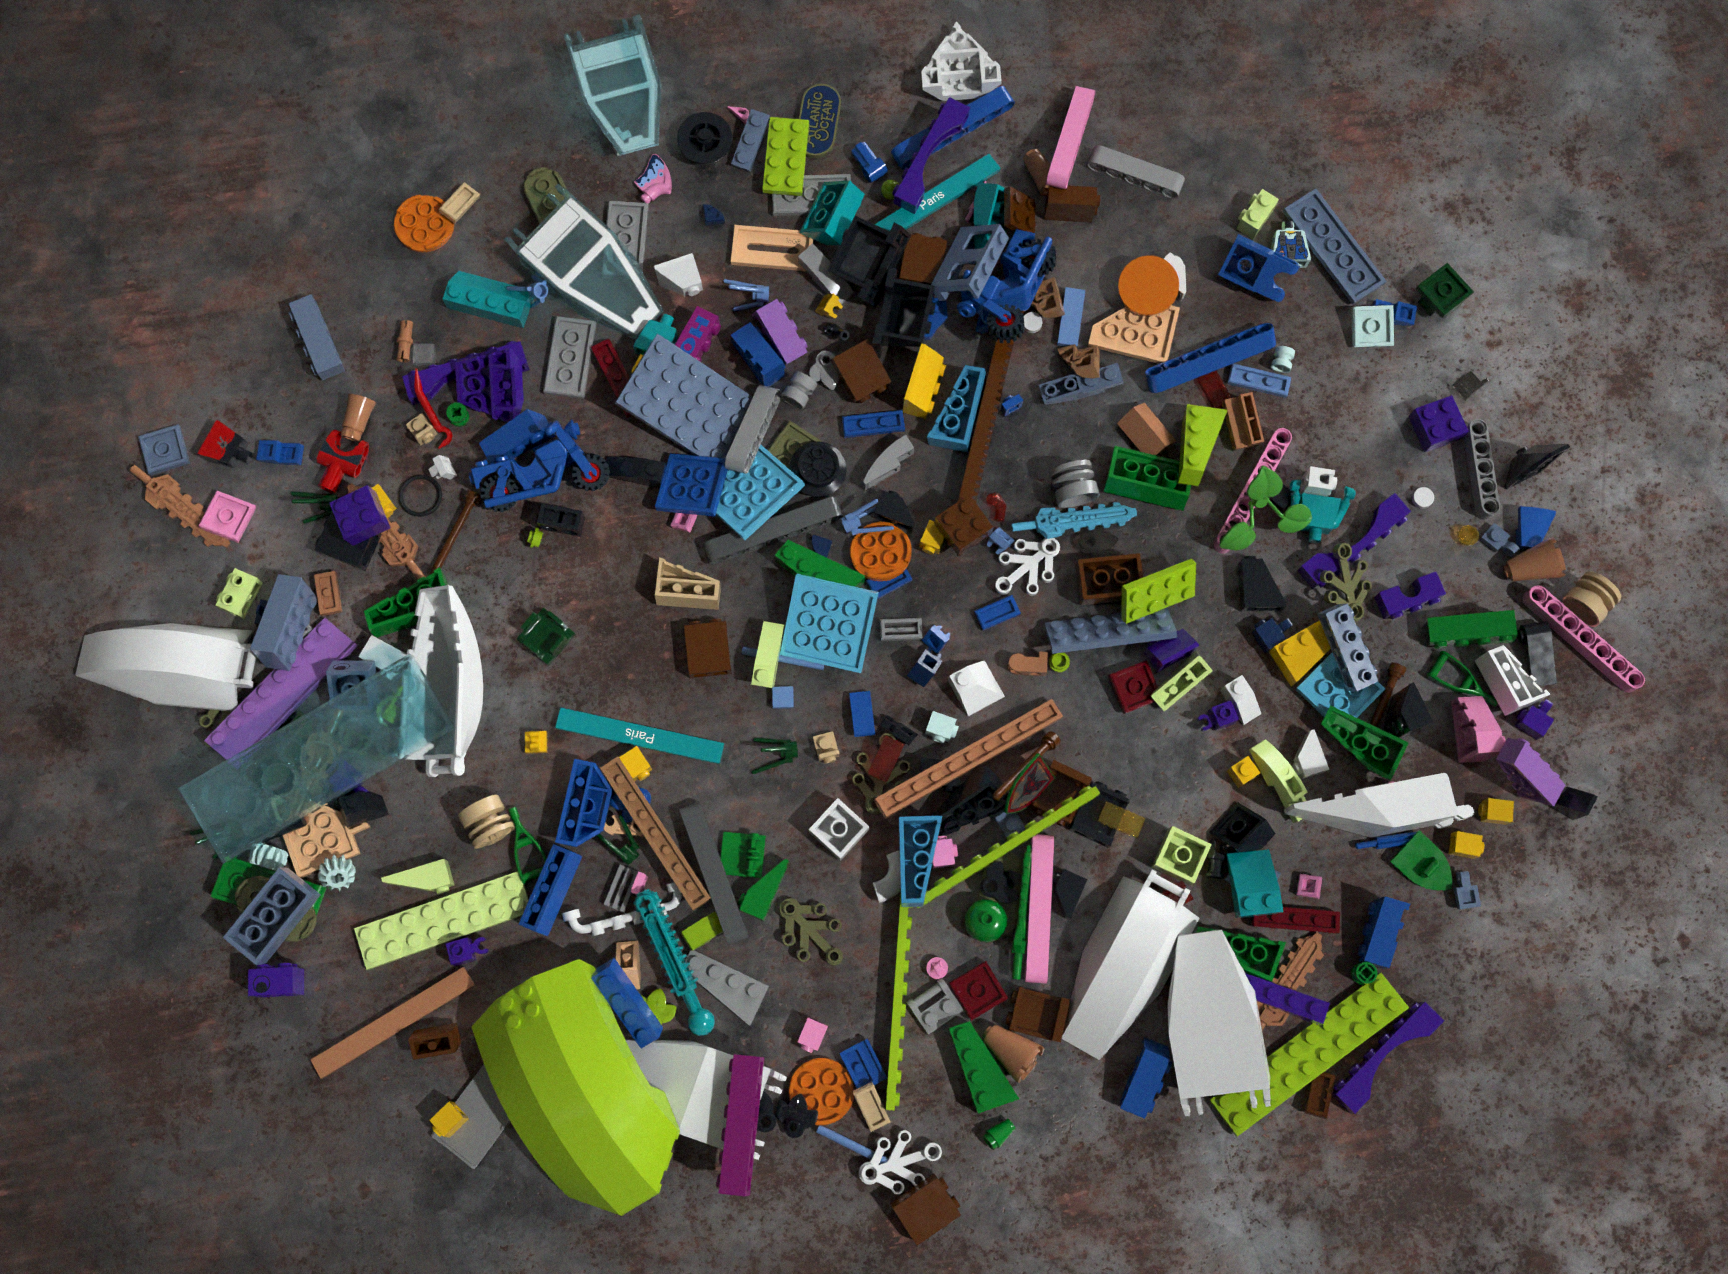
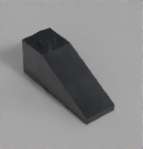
M607 456L606 462L609 465L610 471L609 478L660 489L666 469L664 462L646 458Z

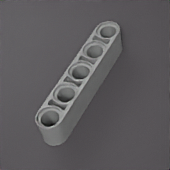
M1100 145L1093 148L1087 164L1095 172L1172 199L1178 198L1185 181L1184 176L1177 172Z
M763 385L758 386L726 456V469L745 474L749 472L780 402V389Z
M1475 419L1467 426L1469 432L1464 436L1475 513L1479 519L1489 520L1499 511L1500 502L1488 426L1485 421ZM1472 428L1477 429L1479 434L1474 433ZM1475 447L1480 448L1481 451H1482V454H1481V453H1478V452L1475 450ZM1478 466L1482 467L1485 473L1480 472ZM1481 486L1486 487L1487 490H1488V493H1487V492H1484V491L1482 490ZM1484 505H1487L1491 512L1486 511Z

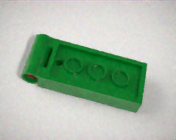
M226 856L210 897L237 905L235 894L237 888L244 880L255 876H263L270 879L276 871ZM305 881L321 894L312 905L317 917L327 888Z

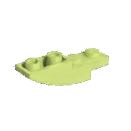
M1265 739L1249 749L1268 787L1274 786L1285 809L1292 804L1306 801L1304 795L1308 792L1289 762L1271 743ZM1289 815L1293 823L1302 820V818Z

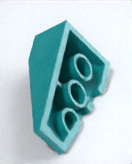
M978 182L974 198V226L1000 224L1006 233V226H1004V187L998 184ZM991 234L974 235L975 249L984 248Z

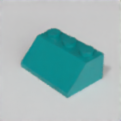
M850 180L824 182L800 233L825 245H841L843 233L849 228L865 194Z

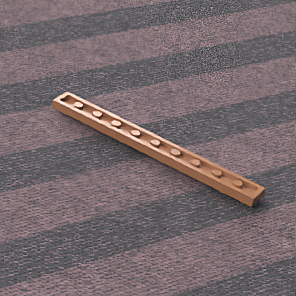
M1051 699L880 795L874 801L886 819L1062 719L1063 715Z

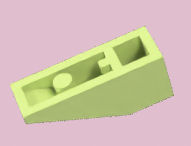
M763 622L751 685L774 687L784 624Z
M1195 651L1150 696L1163 711H1166L1213 670Z
M445 859L381 878L382 882L386 884L432 892L436 891L437 894L447 892L449 887L455 886L449 862Z

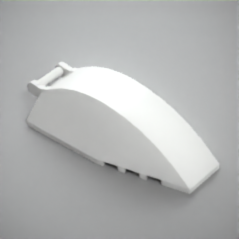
M446 585L420 589L415 611V615L419 616L417 627L411 630V636L415 637L412 649L407 650V656H410L408 669H403L402 674L403 690L401 696L399 759L426 760V774L429 777H436L438 774L460 776L464 773V757L475 736L483 705V675L475 633L465 608L453 586ZM451 759V765L439 766V760Z
M167 623L96 632L84 635L75 675L157 705L233 711L238 706L237 687L253 688L254 682L251 680L256 655L250 650L252 644H247V642L252 637L254 631ZM244 652H248L243 679H239Z
M1151 870L1144 884L1124 876L1122 877L1082 952L1062 1039L1098 1060L1105 1055L1160 994L1173 970L1178 935L1192 934L1200 919L1183 906L1191 890L1180 888L1158 876L1154 870ZM1151 882L1179 896L1178 903L1150 888Z

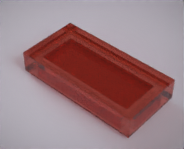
M1217 370L1196 378L1212 408L1222 409V401L1232 398Z
M885 735L868 774L887 782L905 744Z

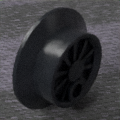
M710 112L696 113L689 116L680 125L677 133L678 147L682 154L693 162L700 164L713 163L722 159L730 150L732 131L729 124L721 116Z
M810 442L796 450L791 458L789 470L804 482L805 486L800 490L802 493L812 497H824L837 491L843 484L846 477V462L840 451L831 444Z

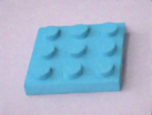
M1331 653L1295 690L1324 717L1331 705L1358 718L1385 688L1379 682H1376L1359 691H1348L1334 655Z

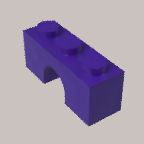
M1437 572L1419 577L1412 582L1415 591L1414 597L1403 595L1399 586L1379 592L1374 599L1383 619L1391 617L1392 620L1404 616L1403 612L1410 610V613L1421 610L1422 605L1429 604V606L1440 603L1441 598L1446 595V592Z

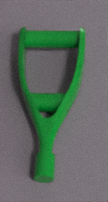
M1445 651L1439 652L1438 659L1430 672L1426 674L1430 680L1455 692L1483 696L1486 702L1494 707L1498 704L1493 695H1488L1479 686L1464 664ZM1446 660L1453 663L1466 675L1460 688L1437 677ZM1471 684H1472L1473 687H1474L1473 690H1470V689H1469V687L1471 686Z
M513 807L508 811L515 824V863L522 883L526 884L527 881L540 876L543 866L523 874L518 849L535 843L545 862L547 856L538 841L523 827L519 820L520 816L517 808ZM521 834L527 835V837L519 839Z

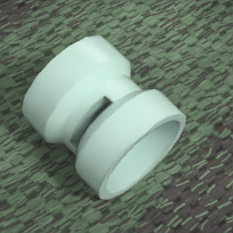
M1277 346L1274 351L1275 359L1272 361L1271 368L1281 373L1290 372L1292 368L1291 360L1294 358L1295 350L1287 346Z

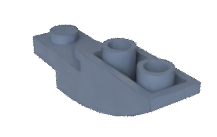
M1115 363L1099 368V378H1085L1075 373L1040 384L1039 388L1046 405L1105 392V389L1124 384L1119 365Z

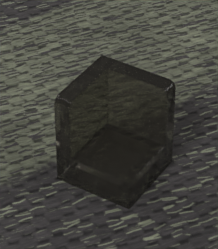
M1470 371L1466 375L1461 376L1452 387L1466 401L1484 387L1489 380L1485 378L1480 381Z

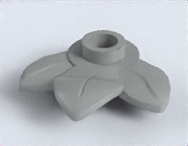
M821 351L816 356V363L810 368L809 377L816 382L821 380L828 389L834 390L838 384L839 376L830 360L835 356L830 351ZM824 357H827L829 359L828 364L823 362L822 359Z

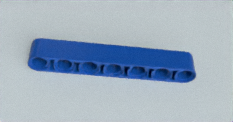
M1000 86L968 104L970 114L961 132L941 142L931 155L1010 110L1014 106L1015 101L1005 86ZM929 127L896 145L891 150V155L902 170L912 165V156L915 151L919 152L923 136H928L930 132Z
M1263 323L1148 368L1145 371L1149 392L1159 393L1275 347L1276 338L1273 324Z

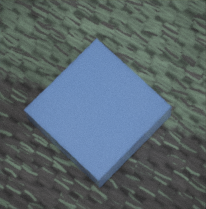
M793 686L772 688L773 709L794 708Z

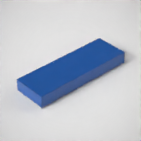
M903 410L842 417L844 438L905 431Z

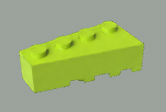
M1187 404L1182 418L1178 483L1199 486L1227 410Z

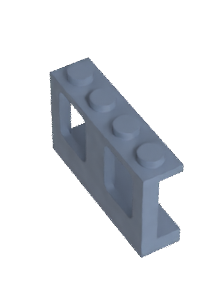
M1000 224L960 228L931 284L935 286L934 294L939 301H945L952 291H970L975 299L979 298L1009 239ZM991 234L984 248L972 249L975 245L973 235ZM964 264H976L969 278L957 279Z

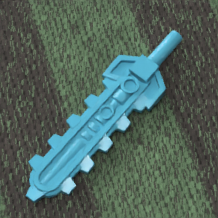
M1113 502L1111 507L1098 504V508L1095 509L1083 506V510L1076 511L1075 508H1068V512L1063 513L1060 510H1055V508H1041L1035 517V521L1012 523L1011 527L1012 532L1036 529L1037 533H1041L1045 538L1050 539L1062 536L1066 529L1078 532L1082 527L1093 530L1098 525H1102L1104 529L1109 528L1110 524L1117 523L1119 527L1124 526L1125 522L1137 516L1136 508L1121 505L1119 502Z

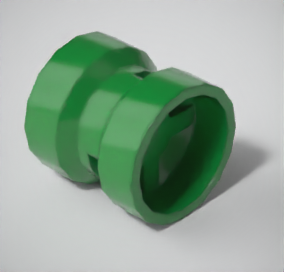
M1370 962L1358 963L1351 969V978L1357 984H1369L1375 981L1378 972L1376 967Z

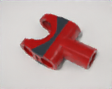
M336 429L328 435L317 455V463L327 467L318 487L332 494L336 493L344 474L353 478L359 476L369 452V443L363 440L353 450L348 452L341 451V431Z

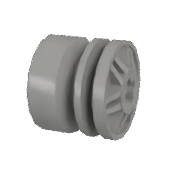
M1089 460L1068 462L1050 471L1049 475L1053 480L1052 486L1060 488L1055 492L1059 508L1081 506L1094 501L1100 496L1097 482L1090 480L1093 478L1094 472L1091 470L1092 464Z

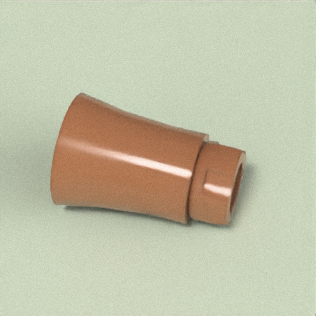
M1038 148L1032 149L1025 154L1023 161L1036 183L1040 195H1047L1049 186L1046 185L1051 164Z
M348 394L341 437L355 442L360 441L370 414L376 405L375 401L360 395Z

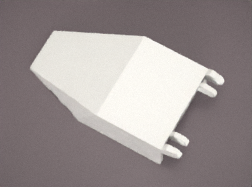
M1446 773L1355 790L1356 795L1343 797L1342 793L1334 795V800L1322 802V798L1295 803L1284 809L1285 814L1370 838L1429 826L1441 829L1452 825L1453 819L1460 821L1474 815L1473 807L1469 805L1456 806L1449 777Z
M1222 929L1178 935L1168 998V1029L1180 1101L1185 1116H1190L1191 1112L1188 1098L1196 1097V1109L1198 1114L1201 1115L1203 1114L1201 1097L1245 1091L1250 1093L1252 1108H1257L1258 1104L1254 1090L1262 1089L1264 1104L1266 1107L1270 1106V1073L1255 990L1246 977Z
M626 1040L650 1086L665 1092L679 1126V1134L723 1149L724 1141L721 1140L722 1129L726 1128L727 1118H724V1108L729 1101L726 1088L727 1083L731 1082L732 1072H729L730 1059H733V1055L691 1040H655L642 1049L635 1040ZM764 1066L760 1100L764 1088L779 1094L782 1093L779 1087L766 1084L769 1076L780 1081H786L787 1077ZM756 1139L755 1145L764 1146L765 1142ZM754 1152V1159L759 1160L760 1155Z

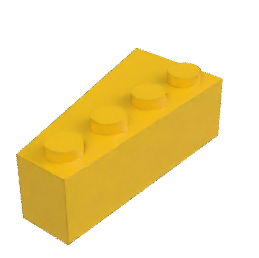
M1319 620L1274 646L1269 653L1292 687L1331 648Z

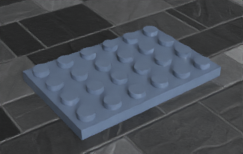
M656 334L615 401V404L695 456L725 458L753 397L661 335Z

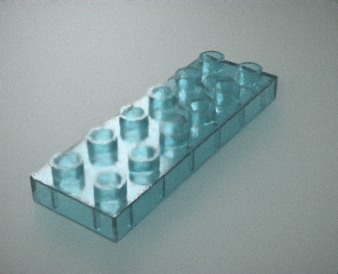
M408 654L178 789L224 864L231 862L455 730V724L412 654Z

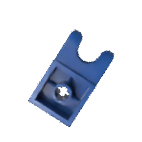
M1238 234L1218 275L1248 290L1257 292L1276 302H1281L1285 297V292L1275 284L1274 276L1280 272L1293 275L1298 272L1300 266L1296 261ZM1242 260H1249L1251 264L1244 266Z

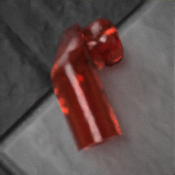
M999 493L988 494L987 502L991 505L993 504L996 508L994 520L1004 522L1007 508L1006 502Z

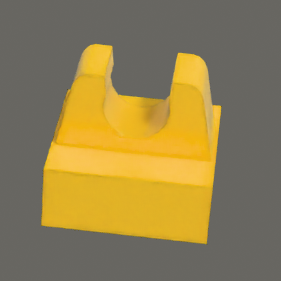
M834 293L824 295L815 312L820 316L825 315L833 319L837 318L833 308L841 310L843 306L838 301L839 297Z
M547 731L525 732L526 754L548 753Z

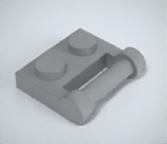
M943 978L938 979L934 986L914 1000L910 999L906 1002L928 1035L964 1010ZM940 991L944 992L945 997L922 1013L918 1009L920 1005Z

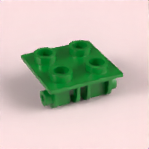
M723 832L721 861L726 875L762 878L766 836L757 833Z

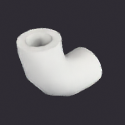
M900 850L886 855L889 864L888 873L883 879L873 882L879 903L887 901L901 891Z

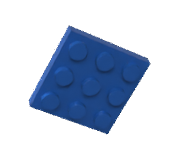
M670 453L655 504L656 510L715 517L728 471L725 468L726 458Z

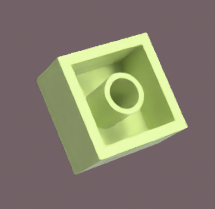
M1171 826L1151 867L1185 884L1192 885L1198 877L1212 844Z

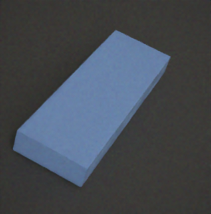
M1065 288L1063 300L1065 315L1061 316L1057 346L1066 347L1076 344V347L1078 346L1085 290Z
M1233 363L1230 368L1227 384L1286 398L1291 377Z

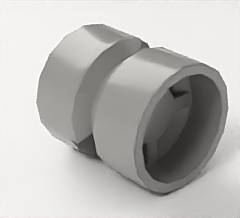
M795 371L789 380L791 385L785 387L781 398L790 406L803 410L809 401L808 395L813 394L817 383L808 375Z

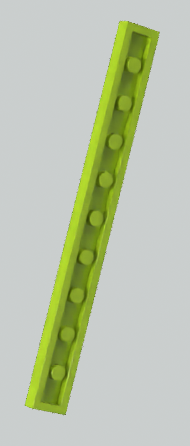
M1090 785L1079 791L1080 796L1073 800L1072 797L1066 799L1061 803L1062 807L1057 811L1052 808L1043 814L1044 819L1036 822V820H1033L1025 825L1026 830L1018 834L1016 831L1006 837L1008 841L1003 845L999 843L993 845L988 849L990 853L983 857L981 854L970 860L971 865L968 867L960 866L952 871L953 876L946 880L943 877L933 883L935 887L926 891L924 905L1099 796L1100 792L1097 787L1091 788Z
M901 891L885 1110L895 1111V1106H899L900 1093H896V1084H901V1070H897L898 1061H902L903 1048H899V1039H904V1026H900L901 1017H905L906 1004H902V995H907V982L903 981L904 973H908L909 960H905V951H910V938H906L907 930H911L912 917H908V908H913L901 907Z

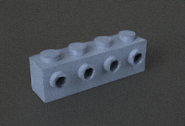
M312 294L289 303L291 311L288 313L292 322H296L298 325L296 332L299 339L305 342L303 349L306 356L312 359L313 363L310 366L314 375H319L322 380L345 372L322 313Z
M1337 604L1317 613L1347 690L1359 691L1378 682L1377 670L1371 664L1369 650L1363 644L1361 639L1362 632L1355 624L1352 608L1348 604Z

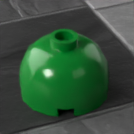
M982 899L974 902L968 908L965 914L964 925L967 933L973 939L990 943L1004 934L1007 927V915L999 903L990 899Z

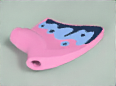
M653 154L644 173L634 181L635 185L644 193L640 197L641 200L648 204L660 195L670 194L672 189V179L666 164L657 154Z

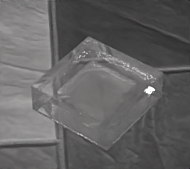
M414 344L413 364L435 365V345Z

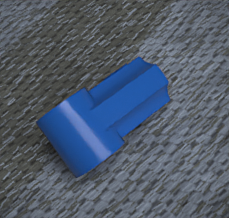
M866 142L858 143L851 150V154L861 166L862 172L869 183L888 173L883 160L874 155Z

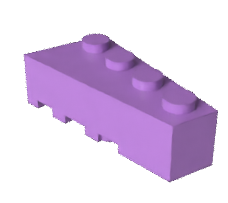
M1507 738L1496 760L1503 772L1507 773V779L1513 782L1512 787L1518 791V797L1555 806L1565 787V784L1559 778L1560 776L1549 768L1550 765L1539 757L1540 754L1530 747L1528 741L1522 738L1517 740Z

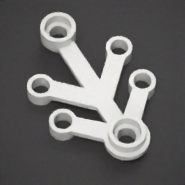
M1045 538L1041 542H1028L1023 539L1016 540L1014 544L1015 551L1019 553L1024 552L1026 549L1038 551L1033 556L1002 552L999 556V563L1001 565H1008L1009 563L1023 565L1010 576L998 578L995 584L996 591L1002 595L1008 594L1011 591L1012 584L1029 571V584L1026 587V593L1030 596L1036 595L1039 590L1037 585L1038 562L1044 557L1045 570L1041 575V579L1045 583L1052 582L1054 578L1052 571L1053 557L1060 551V544L1055 538ZM1022 543L1024 548L1019 549L1017 544ZM1051 545L1053 547V550L1048 551L1046 549V546ZM1007 556L1009 560L1004 562L1001 557ZM1049 573L1051 579H1046L1044 574ZM1005 584L1007 589L1002 590L999 585ZM1034 586L1036 591L1030 592L1029 587Z
M901 1130L898 1133V1141L888 1162L880 1165L879 1163L884 1152L890 1148L891 1144L886 1137H881L877 1140V1149L871 1161L863 1163L859 1168V1177L865 1184L878 1182L890 1188L894 1194H901L904 1191V1184L899 1180L893 1181L882 1175L883 1173L892 1171L911 1181L914 1186L917 1185L914 1182L916 1176H921L922 1181L925 1180L921 1173H913L903 1166L926 1158L930 1161H936L941 1157V1147L934 1142H930L925 1145L923 1150L900 1157L906 1144L911 1140V1134L907 1130ZM902 1133L908 1134L906 1141L901 1140L900 1136ZM882 1140L887 1141L888 1145L886 1148L880 1147ZM930 1147H934L936 1149V1153L934 1155L928 1154V1150ZM867 1169H873L874 1173L871 1177L866 1176L865 1172ZM900 1183L901 1189L894 1191V1184Z

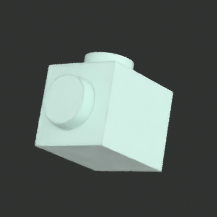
M933 711L925 734L932 736V740L936 742H949L950 737L955 738L959 727L955 725L957 719Z

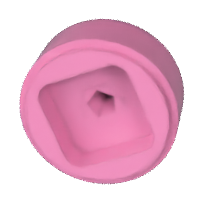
M940 957L932 958L926 966L927 974L933 979L943 978L948 972L946 961Z

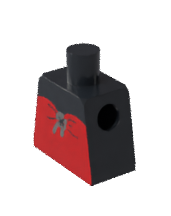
M218 420L215 421L197 453L206 461L235 468L239 461L248 464L253 458V453L246 450L248 446L247 441Z

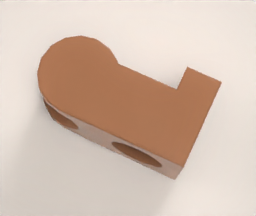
M1039 652L1038 657H1025L1019 653L1014 654L1008 661V669L1016 675L1046 676L1048 652Z

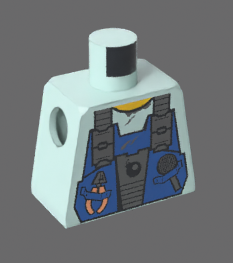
M1293 221L1282 222V230H1277L1272 238L1271 250L1296 261L1300 268H1306L1311 260L1305 232L1303 230H1294Z

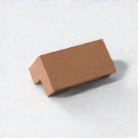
M1253 392L1240 394L1238 397L1222 401L1223 409L1227 410L1225 419L1233 451L1258 446L1263 443L1264 438Z
M1145 403L1133 407L1117 423L1140 452L1159 456L1176 442L1175 438Z

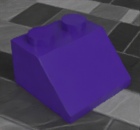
M1184 629L1177 631V638L1149 642L1144 653L1154 671L1158 673L1193 654L1199 647V644Z

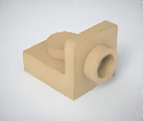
M423 413L406 424L420 445L431 442L437 435L434 427Z
M829 732L813 736L819 762L824 761V764L836 761V758L839 757V750L834 733Z

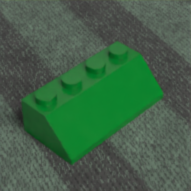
M1114 446L1103 492L1184 511L1191 485L1178 483L1180 461Z

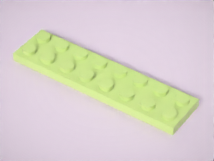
M517 871L354 928L366 970L521 917L529 897L525 884L522 883Z

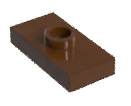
M1323 1072L1311 1081L1304 1114L1327 1119L1336 1075Z

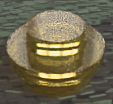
M1466 525L1459 530L1458 539L1462 544L1471 546L1478 541L1479 532L1475 527Z

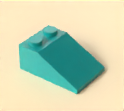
M1269 849L1226 854L1235 918L1283 912L1280 887Z

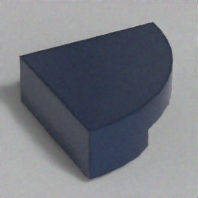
M703 204L705 226L725 223L724 216L718 209L712 205Z
M813 535L812 546L814 551L827 558L833 541Z

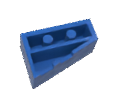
M750 322L730 335L731 343L761 385L770 387L785 377L784 369L786 367L784 362L775 353L770 343L766 342L757 326L754 327Z
M526 409L482 440L479 445L491 463L495 462V458L507 455L508 458H516L556 435L553 433L549 436L545 433L549 424L545 415Z
M1384 896L1373 900L1369 904L1368 914L1370 917L1368 923H1365L1363 928L1365 938L1363 944L1361 943L1358 949L1359 962H1370L1375 967L1381 969L1390 968L1398 944L1396 941L1398 929H1402L1404 922H1401V917L1404 909L1409 910L1410 903Z
M1146 1037L1143 1038L1142 1051L1139 1057L1137 1056L1134 1063L1136 1065L1131 1076L1128 1078L1120 1100V1109L1144 1119L1147 1113H1152L1155 1106L1154 1096L1156 1093L1159 1094L1164 1084V1081H1162L1164 1073H1169L1172 1065L1168 1046Z

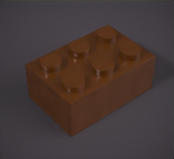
M1140 553L1078 559L1075 565L1080 605L1121 602L1122 586L1143 578Z

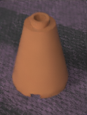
M1553 537L1548 538L1506 561V566L1503 567L1506 578H1510L1511 581H1523L1566 576L1562 572L1566 568L1560 548L1555 549L1553 545L1557 541Z
M998 1025L989 1026L982 1035L984 1037V1044L1017 1083H1020L1021 1080L1028 1076L1037 1064V1054L1042 1056L1045 1050L1042 1045Z

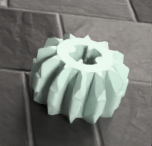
M255 843L250 851L249 861L254 865L277 871L279 867L286 865L288 853L273 846Z
M333 855L332 859L325 857L324 863L319 865L318 879L323 887L328 886L330 891L337 888L340 892L342 886L348 888L350 882H354L356 869L352 865L351 859L345 860L344 855L340 858Z

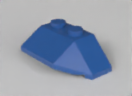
M574 759L555 843L578 847L604 831L613 789L596 763Z

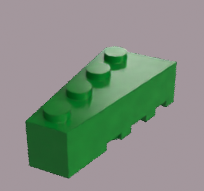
M441 568L435 569L434 573L427 577L423 576L418 579L417 583L399 590V593L393 597H387L365 610L367 625L372 635L378 638L416 626L419 616L415 615L420 589L448 585L446 576Z
M1506 610L1427 618L1429 646L1441 649L1446 648L1447 645L1463 647L1470 644L1514 643L1517 636L1515 611Z
M1197 927L1192 934L1214 931L1215 929ZM1223 931L1244 972L1272 982L1286 942Z

